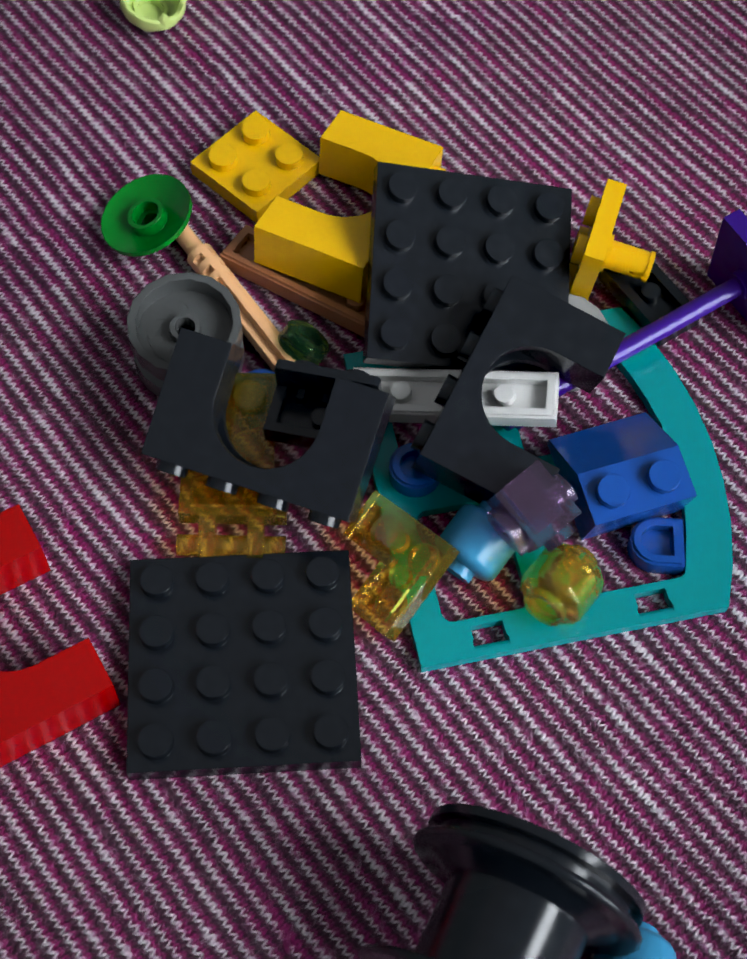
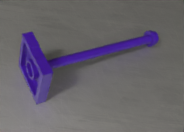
M740 209L725 216L722 220L707 276L716 287L624 337L609 369L729 302L747 321V216ZM560 378L559 397L573 390L576 386ZM502 426V427H503L505 430L510 431V430L513 429V428H516V429L519 430V429H521V428H523V427H525V426Z

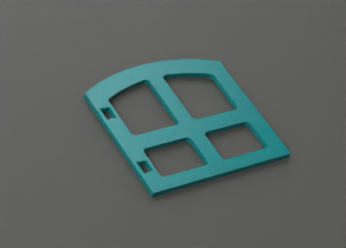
M621 307L600 310L609 325L626 333L624 337L640 329V326ZM655 344L617 364L616 367L635 390L651 418L678 444L697 494L692 501L681 509L684 531L685 569L683 576L679 578L582 597L571 595L567 590L546 518L541 508L538 516L527 526L523 527L517 524L513 530L519 541V545L513 553V558L526 599V606L520 609L459 621L446 620L440 610L418 520L424 516L459 510L464 504L479 505V503L441 483L432 493L423 497H408L395 490L389 479V462L392 454L398 448L392 422H388L372 471V478L421 673L727 611L730 603L733 551L731 518L724 479L711 438L694 401L672 365ZM363 351L343 354L346 370L353 369V367L402 368L363 363ZM492 425L495 431L505 440L524 450L518 429L513 428L507 431L502 426ZM551 454L538 456L540 459L555 466ZM558 475L549 493L564 491ZM663 593L666 605L669 608L638 613L636 598ZM501 625L506 640L477 646L473 645V630Z

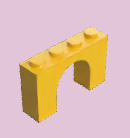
M340 110L320 137L319 174L362 189L373 195L374 169L378 162L446 171L445 168L441 167L444 147ZM276 196L254 226V262L361 303L367 294L371 212L352 217L332 216Z

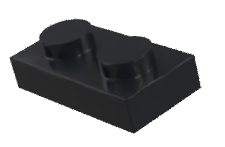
M655 262L646 283L605 268L602 273L600 272L598 278L641 328L689 302L686 296ZM699 319L655 344L659 347L697 326Z

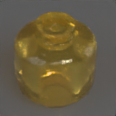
M555 543L547 546L537 556L523 574L520 587L524 597L525 608L536 620L549 626L574 625L585 616L601 594L604 579L595 556L588 549L580 545Z

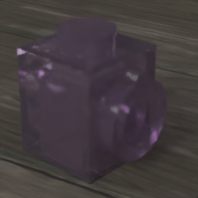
M539 460L531 464L486 501L492 508L486 515L488 521L505 543L521 556L527 551L530 553L541 546H544L548 552L553 551L575 532L569 523L580 515L582 511L574 503L578 496L572 486L561 475L556 473L552 476Z

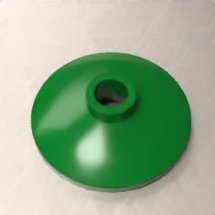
M165 174L146 175L129 182L113 195L104 209L101 218L103 238L115 252L125 256L138 257L160 251L171 244L183 232L189 222L192 212V199L189 191L180 180Z

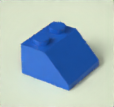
M646 412L553 438L547 442L554 464L560 469L558 476L581 540L635 525L646 518L662 517L679 512L697 496L678 444Z

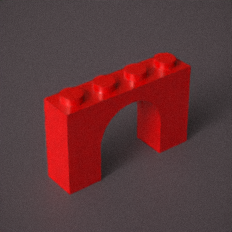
M19 504L0 512V595L51 571L42 547ZM89 638L28 668L16 671H0V767L121 705L114 685Z

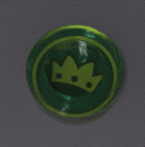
M290 320L278 335V341L282 348L296 361L306 360L319 366L330 351L326 338L315 327L302 320Z

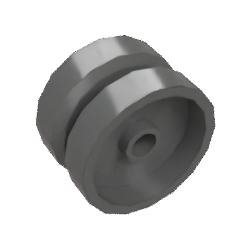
M191 272L168 274L147 284L133 299L126 318L128 338L134 355L137 373L146 388L158 397L181 327L232 343L244 349L239 304L227 287L209 276ZM245 353L243 354L237 376H240L245 361Z

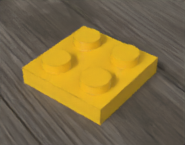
M255 110L191 160L190 166L192 175L257 223L276 196L288 200L319 174V156Z

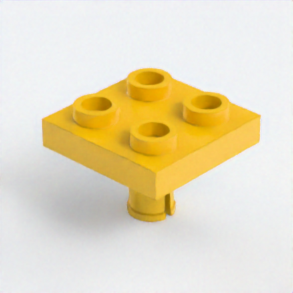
M608 179L601 198L591 195L582 222L583 225L590 227L587 228L580 225L571 252L569 294L588 300L599 272L602 273L604 268L639 279L641 282H647L655 261L656 252H650L614 240L615 235L612 234L627 184Z

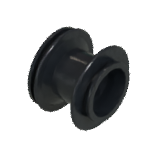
M462 803L444 804L435 808L428 821V827L419 829L413 837L415 852L422 863L445 883L415 951L393 945L375 943L362 946L358 956L359 959H581L583 952L596 955L626 956L636 952L641 946L643 939L638 927L643 922L647 908L644 899L636 888L618 871L570 840L532 822L501 811Z

